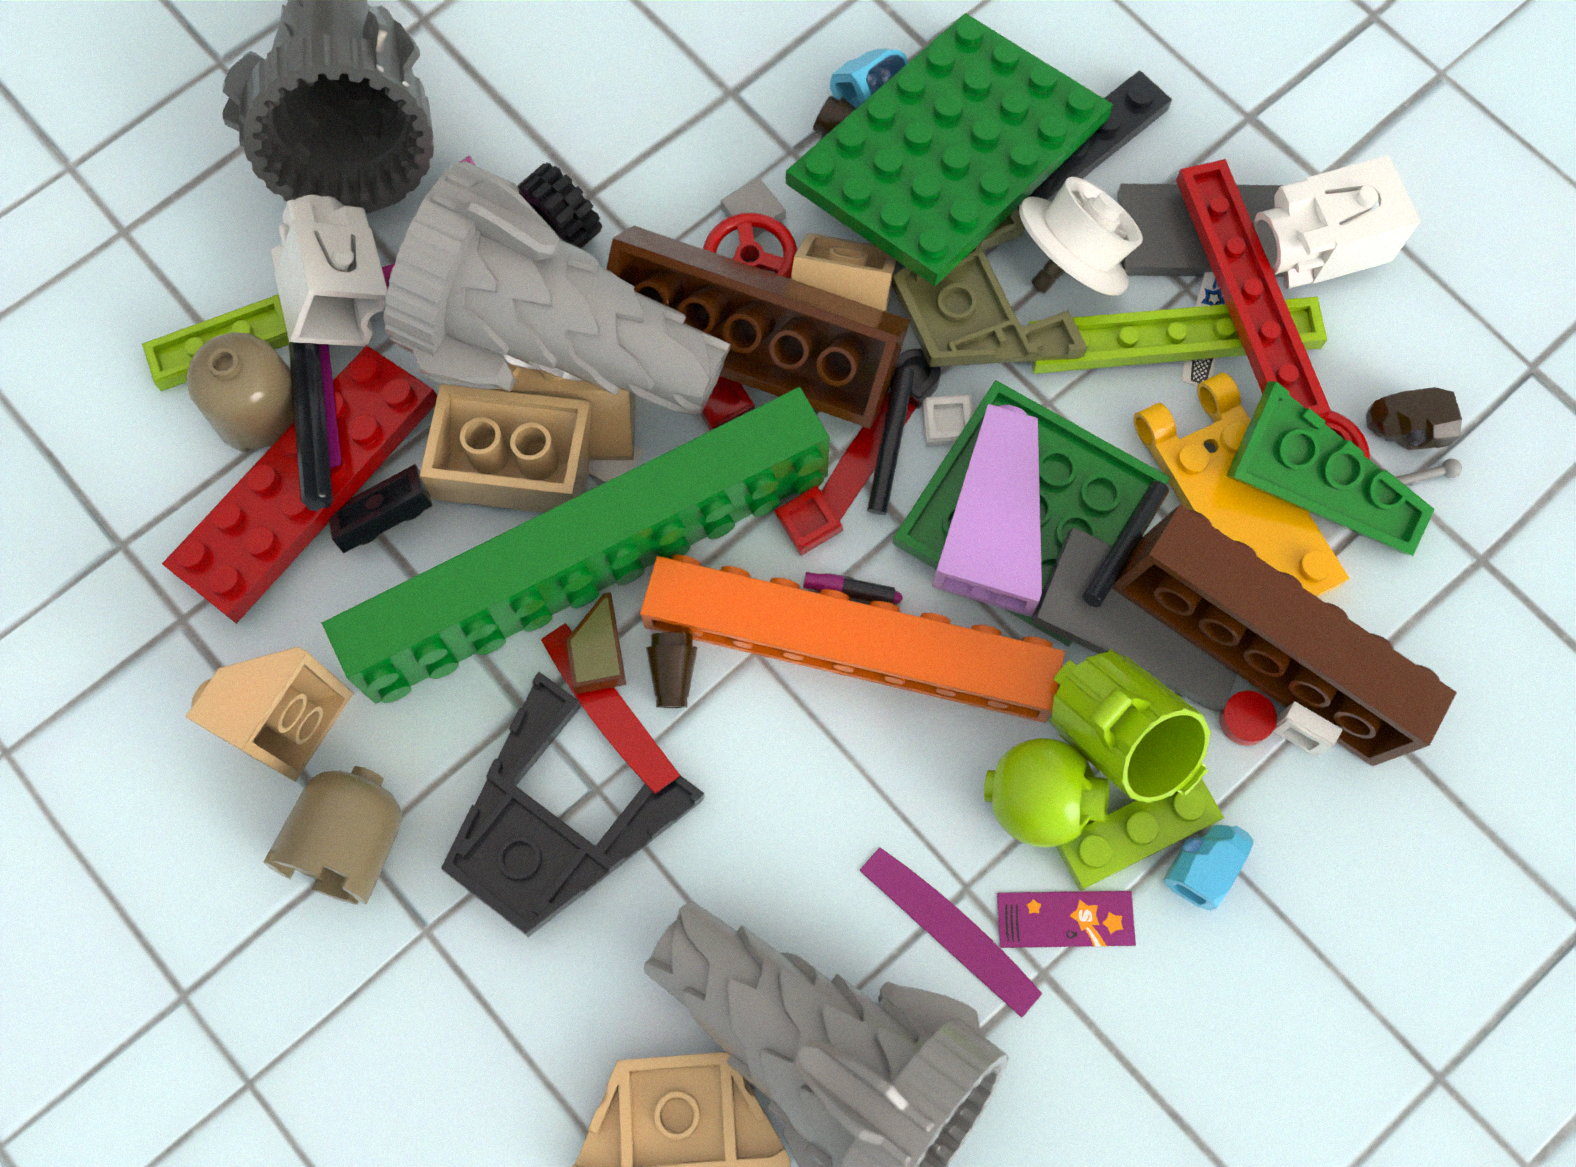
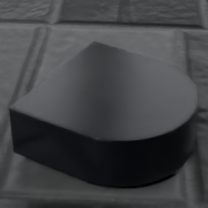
M910 349L899 355L896 367H907L915 371L909 402L919 409L925 398L930 397L937 390L940 382L941 368L940 366L930 367L922 349Z

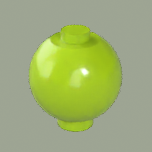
M1035 738L1013 746L1000 758L996 770L987 771L984 785V801L992 803L993 814L996 820L1016 840L1034 847H1056L1066 844L1082 834L1084 826L1089 820L1106 821L1110 780L1108 778L1095 777L1088 760L1071 745L1056 739Z

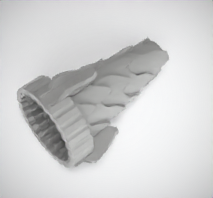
M466 161L462 163L457 162L452 168H448L443 172L418 207L417 213L412 219L397 253L385 297L384 329L386 334L391 337V341L397 344L399 348L415 355L421 373L427 375L428 379L443 384L478 389L501 388L510 392L515 385L516 379L508 365L509 363L528 369L543 370L564 379L586 381L615 395L618 394L621 388L670 410L684 414L701 415L718 381L724 360L731 347V344L685 324L686 316L683 313L635 292V286L618 278L611 271L598 266L599 262L590 253L561 240L555 231L519 194V188L515 183Z
M693 901L679 908L677 920L661 936L651 957L644 965L645 974L690 1010L697 1024L724 1050L731 1054L726 1061L729 1066L772 1100L767 1109L787 1124L783 1131V1136L799 1167H948L989 1103L1008 1062L1007 1054L982 1036L977 1011L968 1004L942 994L886 982L880 989L878 1005L840 975L836 974L831 981L798 955L779 953L743 925L740 926L738 931H735L720 918Z

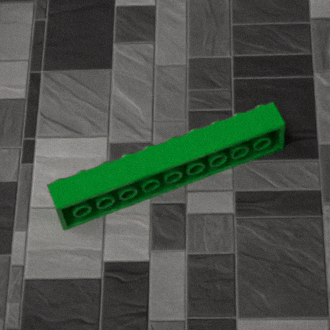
M798 387L321 622L346 678L375 704L381 701L383 703L397 701L411 692L412 685L428 677L438 679L449 675L459 667L458 662L476 653L478 655L492 653L506 643V638L522 630L530 632L544 627L553 619V614L569 606L572 608L583 607L594 601L599 596V591L615 583L625 585L635 581L644 574L645 568L655 563L656 556L671 559V556L675 554L685 555L690 550V545L706 537L711 540L720 538L729 533L735 527L736 522L752 514L754 517L766 515L780 504V500L796 492L800 495L816 485L819 487L824 482V478L828 476L830 437L802 389Z

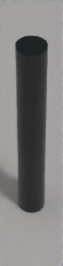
M895 368L867 511L878 515L887 514L915 373L911 368Z
M1152 481L1083 593L1082 598L1088 605L1100 607L1169 493V488L1163 482Z

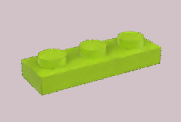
M1201 779L1187 796L1185 794L1181 795L1176 791L1170 797L1151 803L1136 800L1108 814L1105 822L1094 821L1084 826L1082 834L1066 844L1056 846L1079 891H1082L1224 819V816L1203 779Z

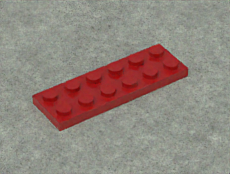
M367 345L333 380L341 465L330 469L333 496L331 506L329 508H320L317 511H310L301 502L294 422L162 563L168 570L236 624L329 523V518L361 488L436 404L437 394L431 387Z

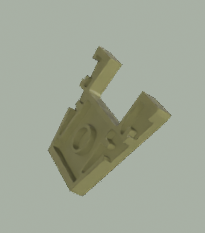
M1017 208L935 287L907 267H904L893 276L892 287L907 319L910 320L912 330L930 367L1078 359L1085 355L1087 346L1069 310L1027 326L1019 324L983 251L1024 235L1025 227Z

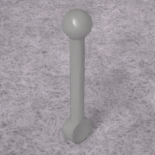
M1448 459L1442 463V466L1397 476L1396 478L1404 485L1443 475L1448 478H1454L1461 473L1462 465L1456 459Z

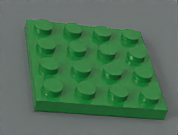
M995 380L896 532L892 544L937 570L988 404L998 407L1001 405H1012L1022 409L1027 415L1038 418L1042 593L1069 530L1075 527L1112 546L1152 481H1160L1166 485L1170 477ZM1006 610L1069 647L1072 641L1031 622L1033 615L1029 617Z

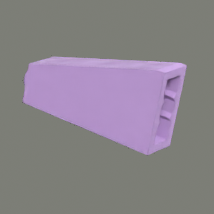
M988 404L932 587L1032 617L1042 594L1038 418L1029 416L1022 409L1012 405H1001L998 407Z

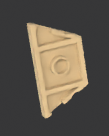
M719 1052L617 1060L606 1086L605 1095L600 1106L596 1109L588 1128L587 1137L576 1163L572 1167H791L786 1149L747 1079L726 1062L731 1054Z

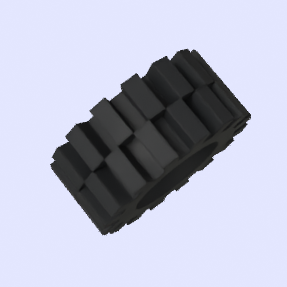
M543 163L518 185L519 194L555 231L561 240L582 248L601 232L602 224L599 222L600 217L597 212L592 210L594 206L590 200L582 196L584 192L579 186L575 187L572 184V179L567 174L563 176L561 170L556 166L552 167L551 163Z

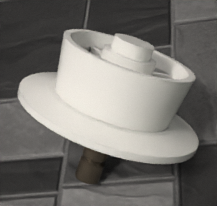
M1069 177L1052 202L1039 197H1028L1023 200L1019 206L1021 221L1035 243L1050 258L1044 265V269H1041L1031 280L1037 290L1046 293L1055 283V279H1058L1064 271L1082 284L1103 294L1118 296L1128 288V276L1121 261L1142 243L1143 237L1132 217L1112 197L1084 179Z

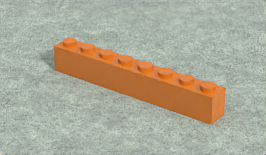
M680 554L672 555L671 559L656 556L640 612L646 629L663 633L693 634V640L1043 723H1046L1052 714L1053 697L1056 695L1059 685L1054 680V677L1062 668L1065 655L1064 650L1052 648L1053 644L1046 639L1028 636L1023 637L1021 641L1001 636L1002 632L987 625H972L971 629L951 624L949 618L939 614L922 613L920 617L901 613L898 606L888 602L872 601L870 605L850 601V597L840 591L823 589L820 591V594L800 589L799 584L788 579L771 578L770 582L750 578V574L743 569L733 566H722L720 570L701 566V563L692 557Z

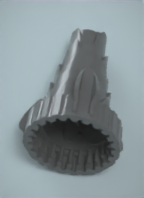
M288 0L286 5H282L277 34L272 51L267 53V58L264 59L252 51L246 53L230 68L222 85V92L229 97L223 109L225 125L239 131L240 146L244 147L246 158L252 163V170L256 176L266 183V187L270 191L281 195L286 202L315 194L333 197L342 203L343 206L364 208L366 214L400 202L406 198L408 192L414 191L420 185V179L427 174L430 168V159L433 157L434 136L429 100L425 96L422 82L414 76L412 69L420 56V49L404 27L393 19L388 9L382 5L371 7L367 0Z

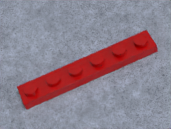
M1226 159L1180 169L1176 178L1177 185L1262 394L1268 381H1277L1303 407L1310 408L1325 420L1331 409Z

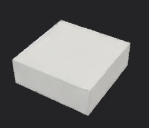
M971 395L925 398L922 409L926 447L953 445L973 415Z
M1294 701L1278 714L1276 727L1273 732L1313 756H1318L1335 745L1343 729Z

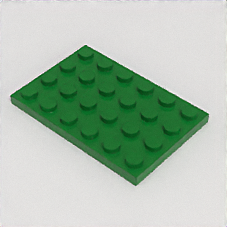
M964 13L786 170L785 184L935 287L1005 220L1025 198L1037 189L1110 118L1113 104L967 13Z

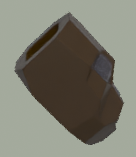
M1436 387L1403 391L1374 401L1366 412L1367 428L1378 437L1384 438L1386 441H1395L1407 450L1450 446L1460 437L1462 417L1455 394L1452 391Z

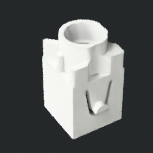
M1389 155L1310 176L1305 180L1279 187L1274 196L1275 208L1257 213L1252 223L1274 275L1284 272L1286 289H1291L1392 262L1421 221ZM1377 200H1378V202H1379L1378 209L1372 211L1371 209L1373 208V206L1375 205V203H1376Z
M315 194L287 201V207L282 215L283 224L279 225L282 244L272 248L271 255L289 342L368 346L373 335L370 318L377 312L383 311L387 287L372 229L369 228L364 208L343 206L342 203L333 197Z

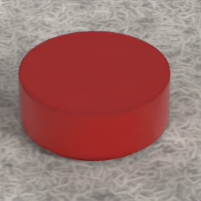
M1247 690L1238 692L1228 699L1225 708L1220 711L1219 721L1224 734L1230 740L1240 745L1251 746L1262 742L1271 735L1276 727L1277 714L1272 702L1266 696L1256 691Z

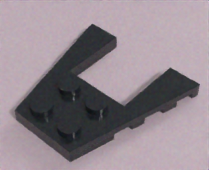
M539 671L532 681V689L523 707L519 708L509 728L510 734L498 758L494 759L486 775L487 781L475 805L472 804L441 867L445 874L527 937H530L704 799V792L681 775L656 794L644 784L595 846L519 789L516 785L581 708L579 700Z

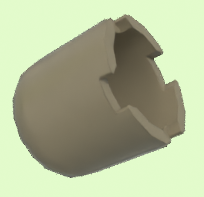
M227 333L214 337L201 346L189 362L186 381L191 400L227 445L241 452H249V449L271 447L295 422L291 369L266 341L250 333Z
M354 766L351 773L337 770L322 772L313 777L303 789L263 863L288 879H291L295 870L316 879L312 890L355 905L359 901L367 904L399 831L402 820L400 806L393 795L381 787L384 778L369 769Z

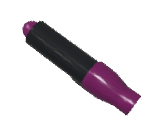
M806 572L804 576L803 588L815 590L819 593L823 589L836 590L847 594L852 600L867 603L883 601L897 605L903 600L902 594L896 591L895 587L856 580L849 576L831 573L816 574Z

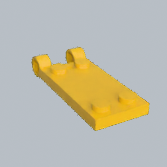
M1222 372L1198 384L1197 394L1199 401L1214 423L1184 438H1178L1175 421L1169 410L1162 403H1156L1134 414V426L1139 438L1148 447L1161 471L1170 477L1168 482L1185 508L1203 514L1209 519L1213 527L1232 540L1240 541L1250 546L1256 552L1257 557L1276 570L1297 578L1303 588L1316 597L1343 585L1350 579L1307 511L1226 476L1251 421L1241 406V396L1238 387L1228 374ZM1204 443H1212L1216 448V452H1208L1204 447Z

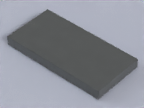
M1120 184L1117 192L1118 204L1132 217L1143 237L1142 243L1121 261L1127 276H1204L1205 272H1213L1177 184ZM1237 185L1252 222L1255 220L1257 213L1275 208L1274 196L1279 187L1284 185ZM1284 272L1275 274L1274 276L1284 277Z
M1075 527L1069 530L1031 622L1097 654L1105 653L1112 649L1124 657H1129L1169 689L1216 712L1224 709L1237 675L1235 672L1112 588L1100 607L1090 606L1083 600V593L1112 546Z

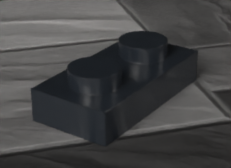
M416 464L350 498L329 518L332 540L343 554L359 545L372 542L379 534L403 521L415 519L424 510L433 506L430 493L420 478L421 471Z

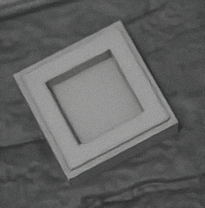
M759 177L720 200L721 210L727 217L741 213H760L773 217L779 222L786 219L785 208ZM752 227L754 238L766 231L761 228Z

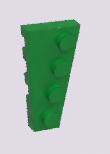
M1268 381L1226 476L1400 553L1413 556L1435 509L1387 470L1380 469L1363 455L1365 452L1350 440H1344L1325 424L1326 421L1313 410L1303 407L1277 381Z

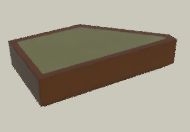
M611 592L603 593L566 639L572 685L575 694L627 685Z

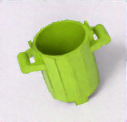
M1110 649L1108 652L1089 656L1078 665L1069 660L1054 677V680L1060 684V687L1053 697L1052 717L1049 719V722L1059 732L1061 738L1077 749L1095 768L1131 799L1134 798L1138 801L1151 803L1170 797L1176 791L1181 795L1185 794L1187 796L1208 772L1207 766L1202 761L1207 755L1211 731L1203 718L1204 715L1129 657H1124Z

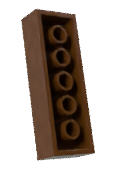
M637 226L630 227L612 239L607 270L635 286V292L683 313L686 316L685 324L731 344L720 373L721 377L778 397L800 387L813 409L869 429L871 428L883 409L910 320Z
M1181 504L1141 538L1112 587L1113 590L1287 708L1295 701L1343 729L1336 742L1372 767L1430 746L1457 693L1441 682L1434 671L1413 663L1394 650L1393 645L1387 639L1369 633L1351 621L1340 607L1323 602L1304 589L1297 578L1276 570L1257 557L1256 552L1250 546L1240 541L1232 540L1213 527L1209 519L1203 514L1188 510Z

